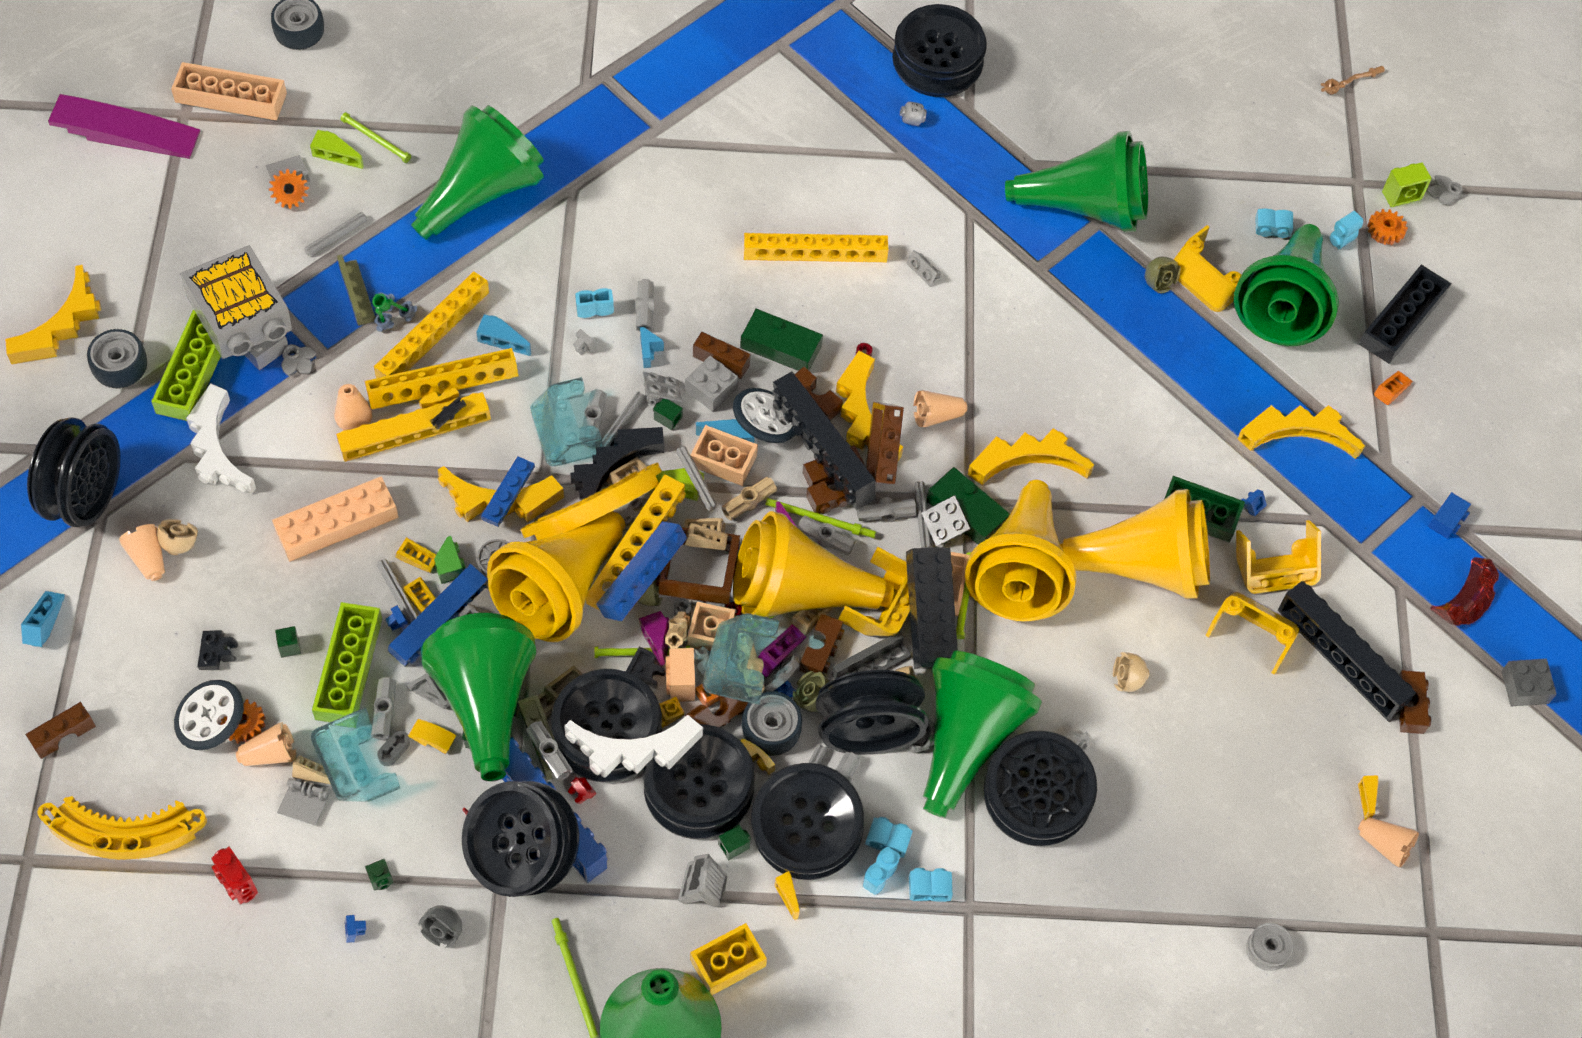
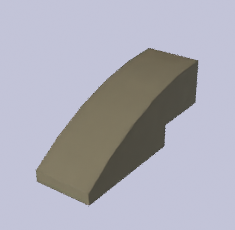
M574 665L546 685L544 691L538 695L547 719L552 715L554 703L560 692L568 683L583 674Z

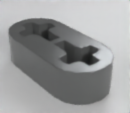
M395 732L378 750L377 756L381 765H393L408 749L410 739L406 732ZM404 738V742H405V743H401V742H400V743L397 745V739H400V740H401V739ZM385 753L388 755L390 753L391 758L389 759L386 757L384 759L383 754Z

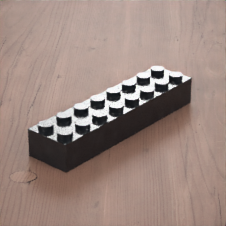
M791 371L773 381V403L776 409L783 412L784 419L788 424H792L795 434L798 437L801 436L804 440L803 443L807 450H811L814 453L816 462L824 466L826 475L829 478L832 477L837 490L844 493L847 503L850 506L853 505L858 510L875 500V479L795 374Z
M1302 580L1285 594L1277 611L1283 617L1294 622L1299 628V633L1388 722L1396 717L1404 706L1409 704L1416 693L1412 686L1405 682L1398 672L1391 668L1384 661L1383 657L1377 654L1370 647L1369 643L1356 633L1353 627L1348 626L1342 620L1340 614L1334 612L1328 606V603L1314 592L1310 585Z

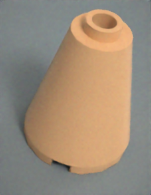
M345 384L338 391L334 412L335 421L341 429L351 430L364 424H370L372 420L371 406L352 384Z
M922 390L917 391L914 398L913 406H917V412H914V417L919 427L925 428L959 418L967 412V403L960 397Z
M146 524L136 527V532L130 533V531H127L119 538V541L144 577L151 579V581H156L162 578V574L165 573L162 550L157 538V526Z
M280 722L242 744L236 752L237 761L244 766L295 761L296 749L292 750L294 739L290 729L286 724Z
M1370 817L1367 820L1363 819L1358 827V830H1360L1359 835L1392 864L1400 868L1411 853L1409 852L1412 847L1414 848L1419 833L1413 829Z

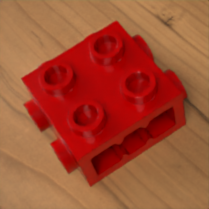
M230 846L218 850L211 857L214 863L211 868L221 885L223 884L232 901L236 899L240 905L251 901L258 893L252 878Z

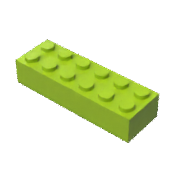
M194 310L188 319L151 401L156 414L187 421L186 418L206 391L221 357Z
M340 603L312 707L315 720L355 726L383 619L380 608Z

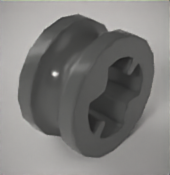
M679 600L675 603V616L678 612H681L680 607L686 608V614L688 616L691 615V604L687 600Z

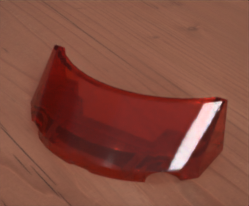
M1474 557L1471 562L1469 575L1460 592L1451 601L1440 606H1431L1430 610L1449 624L1456 626L1469 625L1481 618L1494 599L1495 592L1493 587L1495 582L1499 580V573L1492 560Z

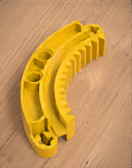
M657 462L639 472L635 471L613 485L602 489V491L590 495L588 498L582 499L559 511L544 515L537 519L538 521L522 527L520 531L524 538L535 535L537 540H541L578 528L655 488L659 484L656 475L662 472L661 467Z
M73 796L65 797L63 799L65 803L58 808L52 803H44L37 811L40 820L49 828L51 833L65 844L89 855L117 860L148 858L177 849L196 838L194 834L204 828L207 823V818L202 810L193 809L188 811L183 802L177 800L175 801V807L168 805V811L160 809V815L152 812L151 818L144 814L143 820L136 816L134 821H132L131 817H128L126 822L122 817H119L116 821L114 816L108 819L105 814L102 817L99 812L94 814L91 809L87 810L84 805L81 806L79 801H76ZM46 810L52 813L55 818L53 821L45 814ZM193 817H200L201 821L197 823L193 820ZM186 822L188 823V825H190V827H191L190 830L188 829L187 825L185 824ZM108 843L105 848H99L101 844ZM138 844L135 849L129 850L131 845Z

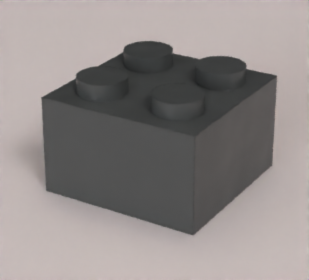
M1547 659L1508 661L1501 671L1511 707L1549 704L1556 696Z

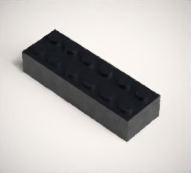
M1421 264L1364 332L1359 345L1390 364L1446 296L1452 283Z
M950 547L912 548L906 551L914 669H932L937 658L950 659L953 651H958Z

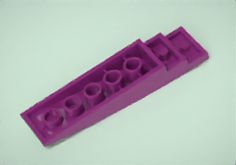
M59 94L48 120L50 126L66 128L68 133L86 136L87 141L190 159L201 132L200 129L155 115L64 94Z

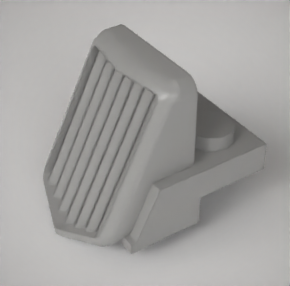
M710 854L695 856L694 861L688 862L678 898L679 902L686 904L703 901L713 907H718L721 904L726 889L727 874L712 859Z

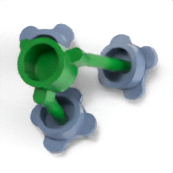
M375 294L372 303L376 308L375 312L378 314L374 320L377 324V331L382 332L394 327V322L391 320L392 315L382 312H390L393 310V306L399 308V315L404 317L407 322H410L418 311V307L416 305L413 306L411 301L404 302L401 305L394 302L395 297L393 294Z

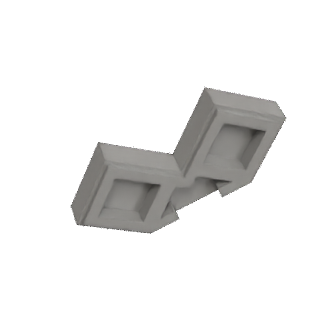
M796 654L781 663L780 671L764 682V690L766 692H773L785 683L800 666V660Z

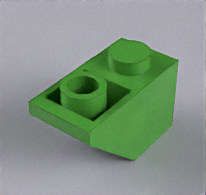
M451 536L446 538L434 558L441 584L455 580L466 569L463 558L459 559L457 554L460 553L458 543L453 542Z

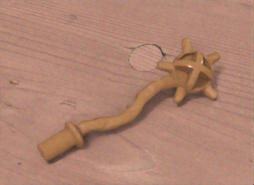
M1384 66L1370 68L1368 72L1354 74L1347 80L1340 82L1333 78L1328 79L1325 83H1321V86L1324 87L1321 89V92L1326 91L1330 95L1335 94L1340 88H1345V85L1353 80L1369 76L1374 78L1377 74L1384 72L1385 68Z

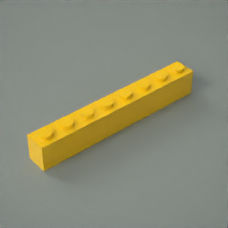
M472 393L461 398V400L465 401L466 407L462 408L455 414L454 419H449L438 430L435 428L436 425L433 427L430 420L438 415L444 406H448L455 399L442 404L437 403L428 408H420L407 414H399L393 418L381 419L372 424H364L351 430H343L337 433L336 436L344 462L491 420L490 410L484 393Z

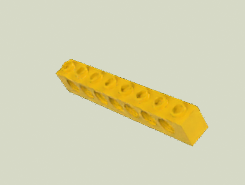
M744 233V260L887 263L888 235Z
M473 271L373 366L376 378L409 371L489 294L488 280Z
M509 348L366 380L365 386L372 410L407 401L419 400L433 392L439 395L454 387L460 390L511 379L519 375L513 349Z
M667 475L663 476L588 591L586 597L587 605L599 610L596 603L604 595L605 591L603 590L609 588L617 577L614 574L621 573L630 562L623 559H632L661 522H666L669 517L672 518L674 516L677 504L682 503L686 496L685 484ZM664 498H669V499H671V500H670V501H664L663 499H664ZM654 513H660L661 515H660V516H655V515H653V514H654ZM644 528H650V529H652V530H650V531H645V530H643V529H644ZM634 543H641L642 545H641V546H635V545H633V544H634Z

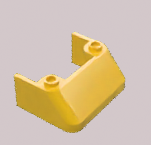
M1206 225L1187 240L1173 260L1178 262L1177 264L1181 268L1178 281L1210 310L1221 312L1234 302L1235 288L1242 274L1231 271L1224 276L1200 255L1204 249V243L1210 228Z
M1306 520V538L1298 539L1292 544L1291 554L1256 559V553L1251 548V541L1240 530H1236V558L1247 590L1257 594L1291 589L1302 580L1310 586L1318 583L1321 578V530L1310 520Z
M877 547L870 562L886 571L883 577L885 582L894 586V595L890 606L884 608L877 620L871 616H864L845 605L838 620L843 621V624L867 636H895L910 612L906 561Z
M1239 592L1230 594L1211 622L1205 636L1209 638L1224 612L1230 615H1239L1276 636V639L1286 646L1271 672L1275 675L1299 633L1298 626Z

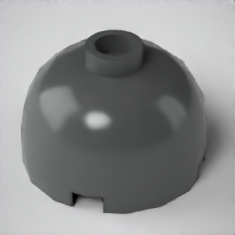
M437 905L428 909L418 923L423 928L421 930L422 935L428 941L437 946H440V943L446 945L445 948L453 946L462 932L460 916L454 908L444 905Z

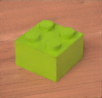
M1423 162L1413 163L1401 168L1397 167L1391 170L1382 193L1390 207L1422 200L1432 178Z

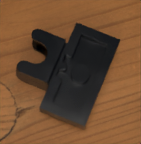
M222 630L203 631L197 664L198 669L219 670L220 661H236L237 658L233 656L230 649L238 647L237 640L233 637H224L225 633Z
M639 646L625 672L635 675L649 687L657 689L658 682L653 679V676H664L666 670L654 663L656 660L654 653Z

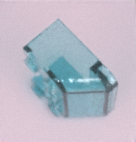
M582 377L552 384L530 406L546 463L550 466H559L591 458L592 455L596 454V447H602V438L598 428L595 426L578 428L570 403V399L584 396L585 385Z
M746 613L719 623L703 678L704 690L711 694L760 705L764 677L759 671L748 669L747 665L755 635L777 639L780 620Z
M366 707L318 727L311 734L312 744L335 796L341 801L370 802L400 789L396 773H384L377 777H372L358 746L372 739V724Z

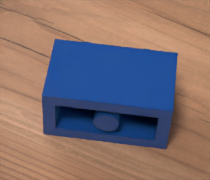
M1451 492L1428 527L1448 539L1451 533L1455 535L1461 527L1458 524L1460 520L1464 522L1470 514L1467 510L1471 504Z

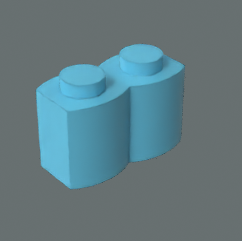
M1266 208L1258 209L1255 216L1256 234L1263 237L1272 235L1279 238L1291 237L1293 232V212L1288 210L1275 211Z
M1352 211L1335 223L1334 231L1330 235V242L1338 250L1358 237L1359 229L1363 226V218L1356 211Z
M602 288L594 292L584 290L575 293L578 317L589 318L594 315L607 316L614 313L611 289Z
M874 817L865 845L881 851L889 847L900 854L901 858H904L913 831L905 824L899 823L896 825L892 824L885 817Z
M889 847L884 848L879 853L876 863L867 869L863 887L874 895L881 892L886 884V880L896 872L900 854Z
M915 868L913 871H910L909 900L951 901L953 896L952 872L946 871L944 868H938L934 871H926L925 868Z

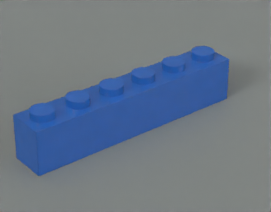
M662 521L596 603L604 618L622 621L686 541L687 537L680 524Z
M470 564L389 644L388 652L404 666L409 662L413 664L420 655L418 653L421 651L425 640L442 624L459 617V612L471 603L477 594L479 595L485 588H488L486 586L488 579Z

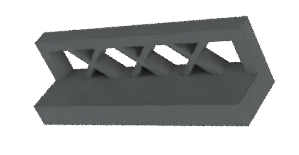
M899 631L895 636H889L834 665L832 676L835 679L854 673L853 671L855 670L858 672L859 668L863 666L871 668V670H889L911 658L910 652L903 643V634ZM898 647L904 653L901 657L891 656L892 651ZM879 657L888 659L887 664L884 666L874 665L875 660Z

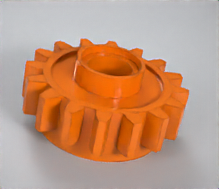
M286 169L285 174L280 170V176L273 175L275 180L269 181L272 188H269L268 191H273L270 197L276 198L275 204L281 202L282 208H284L285 204L288 205L289 209H291L292 204L299 207L298 201L304 203L302 197H308V194L304 193L305 190L309 189V187L304 186L307 180H301L303 175L299 174L297 176L296 170H293L292 174L289 169ZM286 184H291L293 186V192L291 194H286L284 192V186Z
M1384 209L1381 212L1375 211L1367 224V227H1369L1368 233L1371 234V238L1384 245H1393L1395 242L1399 243L1404 238L1408 229L1406 227L1407 221H1402L1403 216H1397V211L1391 213V209L1388 212H1385Z
M246 699L243 703L244 710L241 721H247L238 725L234 733L228 738L229 741L235 739L237 744L241 741L246 743L262 733L261 728L266 726L264 723L266 717L261 706L258 707L255 701L250 705L249 700ZM227 717L221 719L220 725L226 723Z

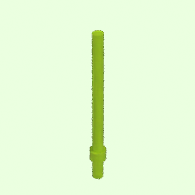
M767 498L765 505L775 508L776 502L779 501ZM780 502L787 512L802 517L805 515L822 523H829L835 527L851 531L854 535L859 536L861 534L871 538L876 536V531L864 528L861 524H851Z
M554 918L551 922L556 934L554 936L556 944L560 946L590 1038H597L599 1034L567 943L569 942L567 933L563 931L560 919Z

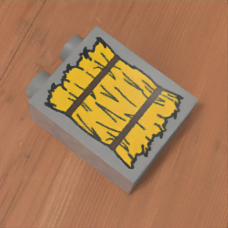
M250 245L180 273L186 297L222 359L232 355H244L253 346L267 340H280L287 332L292 330L288 307Z

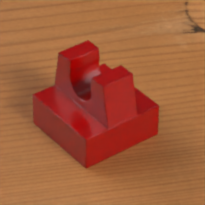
M575 777L570 782L572 785L567 791L572 795L578 792V797L574 800L577 804H581L587 799H592L597 794L585 778Z

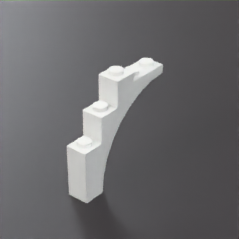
M210 384L186 418L189 428L197 433L191 442L192 449L196 456L202 458L195 467L198 479L203 483H211L213 485L220 480L223 484L235 486L241 492L247 491L253 494L256 489L254 479L238 470L228 460L220 446V423L223 413L230 402L228 392Z
M687 715L676 725L661 733L646 738L626 740L596 735L570 720L565 725V736L571 743H577L586 756H590V769L596 775L601 774L606 778L621 761L626 769L629 771L633 770L637 774L653 757H655V761L660 766H666L670 769L703 736V727Z

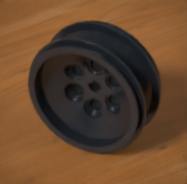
M926 5L910 12L898 25L895 33L892 59L898 76L908 87L927 96L949 97L964 92L978 80L984 66L987 40L979 22L968 12L951 5Z
M74 417L59 419L52 423L38 441L29 466L27 492L32 509L45 520L55 521L62 518L71 527L88 526L94 523L107 508L117 485L121 455L116 435L102 424L86 426L82 420Z
M597 669L584 673L572 680L558 695L551 715L554 739L573 772L585 779L596 782H617L630 778L637 773L626 769L621 761L606 778L601 774L596 775L590 769V756H586L577 743H571L565 736V725L570 720L587 731L612 739L631 740L646 738L662 732L661 708L652 689L635 675L617 669ZM612 710L619 711L618 714H611L610 712ZM593 713L599 714V716L595 718L591 717L590 715ZM626 724H629V725L632 726V727L629 728V729L623 728V726L626 725Z
M866 670L835 678L820 689L816 698V709L825 717L818 727L819 736L828 748L842 753L852 752L857 755L886 753L907 747L920 740L928 726V715L919 708L925 699V690L914 676L894 670Z
M699 724L703 727V736L670 769L666 766H660L655 761V757H653L644 766L643 772L644 797L654 819L669 832L689 839L714 838L733 829L747 814L754 795L755 769L748 750L730 732L707 724ZM695 764H699L701 768L694 769L692 768V766ZM718 772L720 773V775L714 777L711 775V773ZM681 775L684 776L685 779L677 780L676 777ZM696 784H702V787H696ZM718 790L721 791L723 794L716 796L713 794V792ZM684 794L687 798L681 800L678 796ZM698 802H704L706 806L698 807L696 804Z
M1048 731L1022 733L1005 742L991 759L984 781V801L992 821L1008 837L1030 846H1051L1064 842L1074 836L1086 823L1097 797V778L1089 757L1072 740ZM1037 763H1045L1047 769L1042 770L1038 768ZM1019 771H1026L1029 777H1021ZM1062 774L1065 780L1058 781L1054 775ZM1041 783L1045 784L1046 788L1042 787L1040 789L1037 787L1036 784L1040 785ZM1023 790L1027 792L1028 797L1021 798L1017 792ZM1059 793L1063 796L1064 800L1057 801L1053 795ZM1042 802L1045 805V809L1040 810L1036 808L1035 803Z
M816 763L794 764L773 774L758 791L751 814L753 836L760 854L776 871L781 874L789 871L792 878L799 880L822 879L844 868L858 851L864 831L863 805L855 787L838 771ZM798 801H804L807 804L803 809H798L795 805ZM823 804L827 809L825 812H818L816 807ZM786 816L793 818V822L789 825L782 822ZM810 820L813 826L806 828L803 822ZM827 823L834 826V829L830 832L823 829V826ZM797 835L801 840L796 844H792L789 841L791 836ZM812 839H818L821 842L818 847H812L809 843Z
M508 781L490 787L472 804L462 829V851L470 872L486 889L507 897L537 895L553 889L571 870L579 849V827L571 806L558 791L540 782ZM538 850H539V852H540V857H539V858H538V856H537V851H538Z

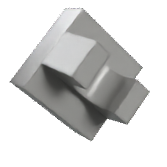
M580 329L576 333L577 340L573 343V346L576 347L575 350L581 355L587 349L592 352L596 349L594 340Z

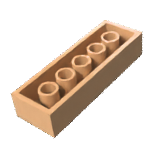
M184 62L181 63L171 88L175 103L271 120L278 119L287 95L284 80Z
M381 476L275 518L272 522L290 562L399 517L396 505Z

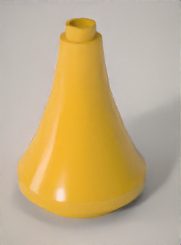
M1031 480L1022 488L1007 520L996 533L974 548L967 561L965 582L970 594L985 609L1005 619L1034 621L1049 618L1065 609L1074 595L1076 571L1058 540L1053 523L1052 494L1048 485L1041 480Z
M1188 489L1176 490L1169 497L1146 511L1110 527L1084 535L1065 538L1063 543H1060L1064 553L1074 565L1075 571L1099 572L1127 577L1167 589L1185 599L1198 598L1199 586L1210 585V557L1204 505L1202 500L1191 501Z
M611 511L568 532L541 540L509 542L500 547L492 554L487 565L489 592L499 613L526 626L533 633L535 639L547 642H559L567 639L581 624L587 593L599 567L612 548L622 538L623 530L626 527L623 517L617 512Z
M769 511L761 521L755 520L749 526L740 546L733 578L734 602L741 605L742 614L745 619L757 622L792 611L845 607V605L848 607L877 610L880 606L889 607L894 595V586L887 584L884 578L844 562L812 541L793 525L784 514Z

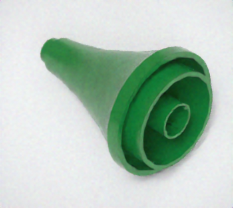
M471 105L463 113L457 140L445 168L433 190L415 213L417 219L411 224V227L422 238L427 240L432 234L435 236L440 234L470 211L505 194L537 185L544 178L539 168L544 162L543 157L526 136L495 108L487 105L481 111L479 108Z
M1130 131L1117 132L1112 138L1095 148L1059 165L1016 175L1014 180H1006L1007 202L1015 201L1017 205L1057 208L1095 218L1117 227L1123 232H1135L1138 220H1146L1148 216V172L1144 144L1142 141L1133 142Z
M1305 224L1298 228L1284 248L1273 256L1265 257L1252 263L1245 269L1238 280L1234 292V305L1237 315L1249 331L1265 341L1282 346L1309 344L1324 336L1335 321L1339 307V298L1336 287L1331 278L1326 274L1323 266V236L1317 226Z
M473 613L451 619L431 634L421 647L423 669L446 696L463 728L474 767L480 772L481 779L489 782L501 780L506 776L505 769L509 766L512 720L521 685L528 668L536 656L535 638L530 629L508 616L496 613Z
M953 651L950 659L937 658L932 668L936 699L935 738L929 776L923 798L926 799L923 810L943 819L946 818L949 809H955L964 791L983 764L1007 737L1038 713L1042 703L1040 698L1032 693L1035 684L1030 679L997 662L964 651Z
M669 968L648 969L624 980L609 996L603 1008L600 1021L601 1038H721L722 1031L719 1008L710 991L693 976Z

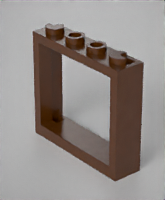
M873 402L866 469L873 476L876 483L895 484L904 407ZM895 410H900L899 416H894ZM887 474H891L892 479L887 477Z
M681 527L686 535L689 528ZM728 534L726 548L722 550L729 551L723 587L668 580L672 563L671 558L661 571V575L657 576L656 586L659 587V595L729 604L739 552L740 535Z

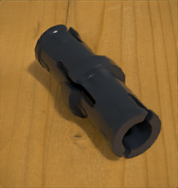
M457 397L451 404L444 406L442 411L430 420L433 427L436 425L435 428L438 430L449 419H454L455 414L466 407L465 401L461 400V397Z

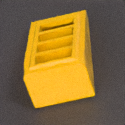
M406 537L396 552L395 558L431 573L435 566L434 558L436 554ZM407 548L410 549V552L408 554L405 553ZM414 551L417 552V555H416L415 558L412 557ZM424 555L425 557L423 558V560L419 561L418 559L420 558V556ZM431 558L432 560L429 565H426L427 559Z
M421 577L403 588L420 613L436 599ZM418 587L421 588V590H419V591L416 592V593H413V592H412L413 590H415V589L418 588ZM422 593L426 594L419 600L417 599V596L421 595ZM429 598L430 601L422 606L421 603Z
M1378 775L1363 776L1358 783L1365 820L1369 817L1372 818L1375 814Z
M788 871L775 878L774 886L792 918L796 920L799 917L800 909L792 877Z

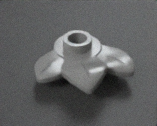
M1441 175L1435 176L1437 185L1427 190L1432 197L1439 198V202L1442 204L1451 203L1463 193L1460 183L1452 182L1450 178Z
M293 344L286 346L283 351L284 360L282 362L284 373L288 376H291L295 371L302 374L310 373L312 371L310 359L316 356V352L309 347L299 348Z

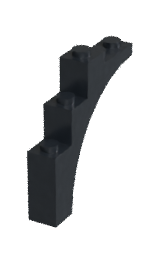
M663 427L618 429V437H614V446L596 447V454L592 455L593 464L574 465V472H570L571 484H575V491H579L580 500L601 491L603 485L608 480L609 473L636 457L641 458L647 455L664 453Z

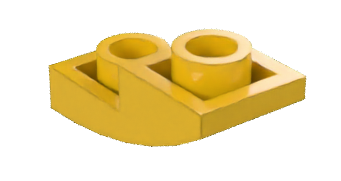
M454 387L444 391L441 396H438L435 392L425 395L419 401L420 408L424 409L437 403L449 402L459 397V392Z
M677 697L659 703L662 714V728L675 722L685 714Z
M417 719L408 737L423 746L429 744L446 754L456 735L438 725Z
M740 740L748 750L752 761H756L762 771L765 770L768 775L775 772V763L762 749L750 741Z

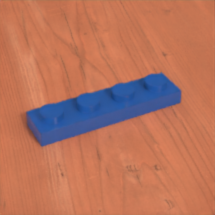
M517 456L482 513L481 520L496 527L500 526L534 470L535 463Z

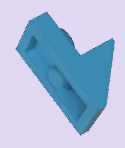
M640 327L643 368H651L654 352L664 351V341L646 328Z

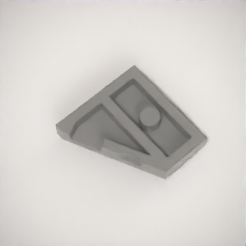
M427 673L407 684L410 691L439 707L446 709L450 706L442 690Z

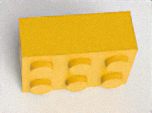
M747 923L690 952V961L703 985L712 995L766 967L767 962L765 954Z

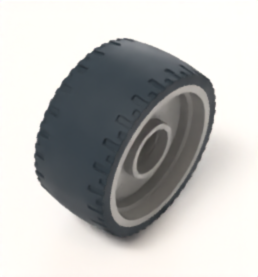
M280 0L272 9V29L277 41L284 47L296 50L307 49L318 43L324 34V19L319 5L314 0Z
M110 329L98 334L89 344L87 360L90 370L97 381L106 387L124 388L131 386L140 380L146 372L147 355L144 346L139 338L128 330Z
M769 691L758 694V696L749 701L742 717V732L745 740L755 744L769 756L786 753L797 743L802 731V715L799 706L791 697L781 692ZM769 724H774V725H776V726H775V727H770V726H768V725H769Z

